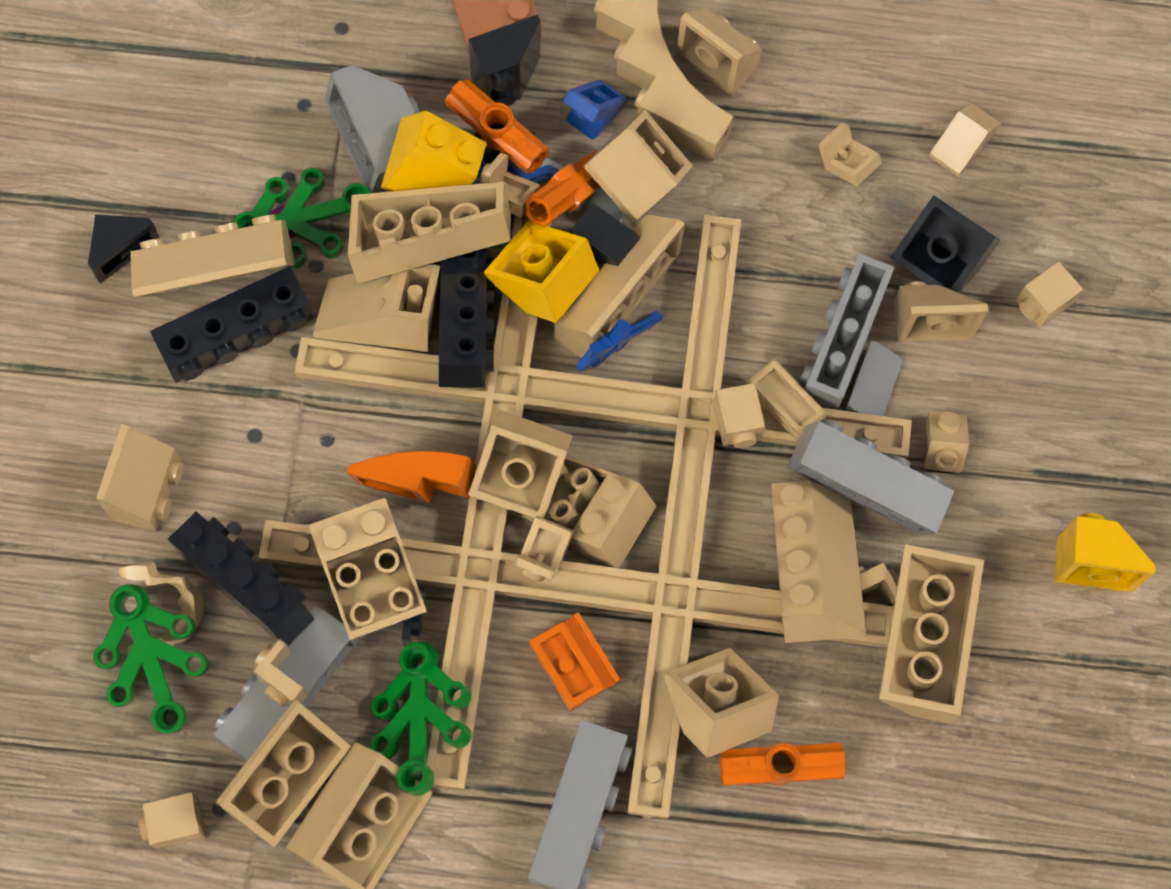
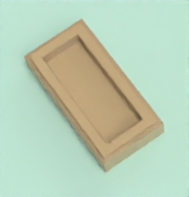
M775 358L746 382V385L755 383L759 402L797 442L805 425L821 421L828 414Z

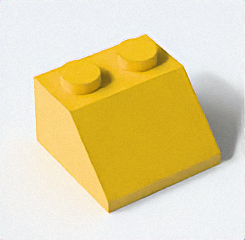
M426 110L403 117L398 127L381 188L392 192L471 185L478 176L487 143Z
M527 221L488 266L484 274L487 279L527 314L557 323L596 276L599 268L587 238Z
M1084 513L1077 516L1057 537L1054 582L1132 593L1155 574L1156 565L1117 521L1104 520L1105 517L1101 514Z

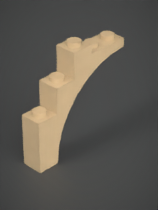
M597 0L594 7V12L597 13L596 29L621 41L614 55V59L617 60L616 75L642 88L634 105L638 108L637 114L645 109L671 141L713 162L730 134L734 116L705 98L689 83L673 61L662 36L657 12L658 0Z

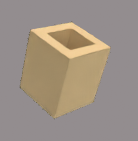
M1057 262L1026 284L1016 301L1019 303L1022 314L1041 328L1073 305L1084 289L1063 265Z
M755 383L717 389L713 404L722 445L733 444L735 448H745L756 444L757 440H761L765 424Z
M192 792L142 804L144 816L138 817L141 838L143 841L149 840V845L156 850L206 838L199 798Z

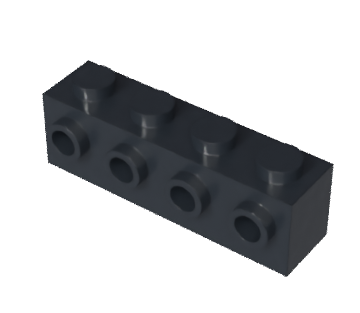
M487 248L441 260L439 387L485 388L486 372H494V349H486V341H494V318H486V310H494V287H487V280L489 279L484 274V271L494 261V257H487Z
M289 266L155 328L150 333L175 383L181 380H193L200 376L204 369L217 363H229L237 358L240 352L251 347H263L270 343L274 336L287 330L289 332L299 330L308 323V320L314 317L310 303Z
M195 511L167 540L188 564L277 641L280 639L289 646L314 620V617L303 604L307 597L292 582L289 581L285 586L277 579L281 575L266 560L263 559L259 564L254 561L252 557L255 553L241 539L237 538L234 542L228 539L227 536L230 532L215 517L207 521Z

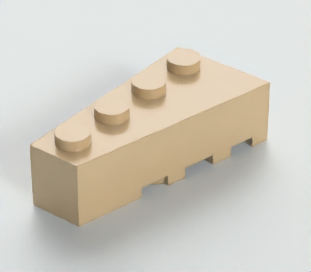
M504 182L352 195L348 258L357 284L509 242L511 211Z

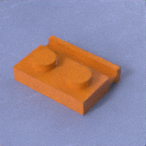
M579 612L529 641V646L570 712L620 682L619 676Z

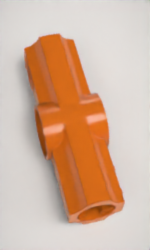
M468 79L460 80L451 88L449 95L445 99V105L481 135L482 141L487 143L486 146L488 148L499 150L501 153L508 155V159L527 175L531 172L534 173L543 164L549 154V147L514 119L513 112L507 105L495 103ZM498 123L504 125L505 127L496 130L490 128L489 126Z
M596 150L576 164L569 163L544 187L542 186L525 201L526 215L533 224H541L546 227L566 211L569 213L574 211L595 193V190L600 185L583 166L597 152Z
M780 743L773 747L737 748L719 753V771L722 786L770 783L782 786L790 782L841 780L845 778L846 765L842 743L809 745ZM776 755L787 757L792 765L791 772L780 774L775 771L771 763L772 757Z

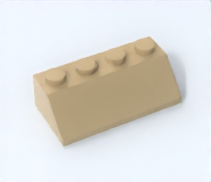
M272 214L253 218V226L240 229L237 222L215 226L216 234L201 237L200 230L178 234L179 241L164 244L163 238L140 242L141 249L131 251V289L133 297L152 296L294 266L296 264L286 221H276L275 215Z
M648 214L638 224L635 222L631 223L628 228L637 233L640 240L618 266L604 263L599 264L600 271L558 322H553L555 324L554 339L582 358L590 348L589 345L599 341L605 334L610 332L618 320H627L680 255L685 223L679 219Z
M811 480L772 483L785 643L866 637L851 500Z
M907 544L904 545L879 701L911 716L953 724L960 717L984 560Z

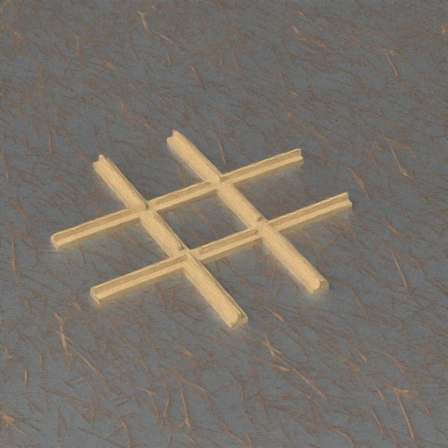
M526 213L522 217L515 215L511 240L526 222L530 221ZM704 215L682 389L530 368L538 317L527 314L504 293L502 294L494 343V372H486L485 388L439 387V355L301 337L294 372L296 377L485 403L475 461L477 467L498 410L522 418L524 409L676 430L658 574L562 561L559 571L553 579L545 577L544 582L528 578L521 573L523 568L515 565L519 554L502 552L508 509L472 496L469 498L462 547L400 538L416 583L455 588L442 671L453 681L461 682L468 687L472 694L471 701L465 708L455 709L445 702L443 692L440 689L438 690L436 705L454 721H460L468 726L471 730V740L463 748H454L445 742L443 733L433 725L427 758V766L434 773L433 787H439L444 791H449V789L465 791L495 594L652 616L627 814L643 816V819H651L653 817L668 820L680 722L664 677L665 672L688 663L692 622L784 634L781 594L779 590L698 579L715 435L721 436L713 402L716 390L721 389L741 219ZM551 222L549 225H547V227H551V228H552L553 222ZM760 403L765 429L761 440L757 441L797 446L798 442ZM823 408L828 413L825 420L840 425L843 428L842 433L854 439L855 437H861L877 445L876 450L886 456L893 454L906 460L909 457L912 420ZM265 520L258 556L260 561L264 559L270 563L324 570L308 525ZM863 602L866 637L832 639L830 641L887 648L894 606ZM461 690L454 694L453 701L460 698ZM461 729L455 731L453 740H457L460 737Z

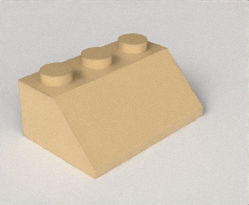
M294 700L217 799L216 803L246 828L275 848L351 746L299 701Z
M353 741L350 749L344 755L286 849L349 889H374L433 792L430 790L421 796H413L405 792L397 783V773L399 770L397 765L382 754Z

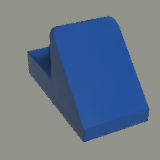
M601 79L572 88L563 101L572 108L567 117V122L590 139H595L622 110L629 99Z

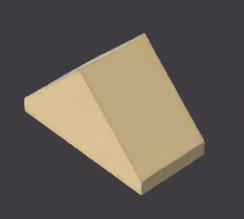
M971 103L957 112L930 152L929 157L959 177L1002 123Z

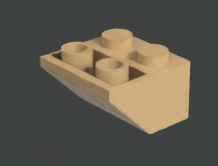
M644 109L621 126L583 167L633 223L673 189L693 165Z

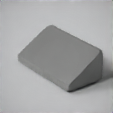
M870 340L845 411L884 416L903 359L881 344Z

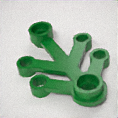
M308 168L302 173L301 183L281 214L275 215L276 221H286L289 232L320 247L325 257L330 259L337 258L343 252L340 236L335 233H326L308 223L345 213L350 214L352 195L369 194L371 191L363 184L354 183L344 189L342 198L304 208L311 195L320 192L325 184L323 174L319 169ZM280 177L270 178L265 184V192L252 212L240 213L232 223L237 222L240 229L253 226V218L269 215L275 203L283 202L288 197L289 190L286 181ZM310 177L319 178V181L315 184H308L306 182ZM275 186L283 187V190L278 194L270 192ZM333 241L338 244L333 250L325 248L328 242ZM292 242V251H299L302 254L298 259H294L296 265L290 267L299 268L306 263L307 254L302 244Z
M134 584L122 585L110 597L109 608L114 619L102 645L97 647L93 654L94 663L99 668H115L121 660V653L118 647L127 629H130L134 642L116 682L107 690V700L116 707L129 705L134 699L132 686L141 666H143L156 702V706L151 713L153 727L160 733H177L184 728L187 722V712L182 704L174 702L159 658L181 667L187 675L194 677L202 676L207 672L209 661L202 653H188L150 636L145 620L168 628L169 633L178 639L191 637L195 631V622L187 615H174L151 605L149 595L142 587ZM130 597H134L137 601V606L132 612H128L125 608V602ZM181 619H184L188 624L187 631L183 634H179L176 631V624ZM106 649H109L113 654L112 661L109 664H104L101 659V655ZM194 657H198L202 663L201 668L197 672H193L189 667L190 660ZM119 687H123L126 690V698L122 702H118L115 699V691ZM171 709L176 711L178 719L173 725L168 724L165 719L166 713Z
M413 642L402 650L399 657L401 672L382 694L377 695L371 703L373 715L383 721L391 720L385 729L377 733L370 741V749L382 754L387 759H391L398 750L397 739L410 725L409 760L399 768L397 783L402 790L413 796L424 795L431 790L434 784V773L427 766V719L443 733L445 742L454 748H463L471 740L470 728L460 721H454L428 697V681L443 692L445 702L455 709L465 708L470 703L472 694L468 687L461 682L453 681L438 668V652L427 642ZM424 658L422 664L417 668L418 662ZM410 687V698L399 710L397 700ZM461 690L460 698L453 701L454 694ZM388 702L387 710L381 713V707L384 703ZM461 729L460 737L457 740H453L455 731ZM384 741H388L386 749L380 752L381 744ZM423 774L422 780L416 786V779Z

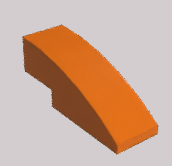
M413 451L383 455L349 465L347 474L361 486L429 503L434 489L470 498L468 494L477 466L468 456L447 452Z

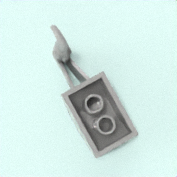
M351 65L331 73L324 100L363 184L370 189L371 193L385 192L387 190L381 188V184L401 118L419 113L418 106L412 96L407 97L403 86L357 66Z

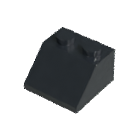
M538 15L468 39L472 80L475 86L495 103H503L509 107L515 101L520 100L540 59V19Z
M933 195L890 258L929 285H940L960 293L984 265L1000 242V239Z

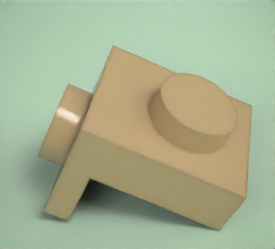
M840 123L819 143V150L825 170L856 187L882 164L880 154L854 141L849 126L844 123Z
M500 153L492 163H487L484 166L480 175V184L504 182L511 213L522 217L527 211L525 201L540 189V185L508 172V155Z
M929 410L926 419L928 447L924 459V468L955 473L962 472L970 445L967 415L949 411Z
M536 516L522 552L516 558L515 565L523 568L521 573L533 580L544 582L545 577L553 579L559 571L574 531Z
M884 562L865 571L863 566L859 567L862 597L878 589L886 604L894 606L899 579L897 574L893 570L888 571Z
M279 639L274 646L269 644L260 652L255 660L257 667L253 672L258 680L267 686L264 693L274 702L284 707L287 702L292 704L294 700L302 703L307 694L303 687L278 669L290 654L287 644Z

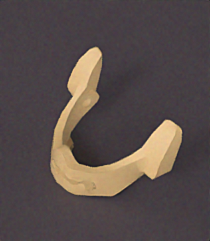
M154 562L136 563L119 568V574L122 579L145 580L146 585L169 583L176 587L181 593V597L178 599V606L182 609V615H187L194 620L196 630L204 614V600L200 588L185 577L160 574L157 572ZM181 619L176 625V631L179 634L187 631L188 624L184 619ZM168 632L157 639L174 645L191 637L178 639ZM129 645L127 647V656L132 645Z

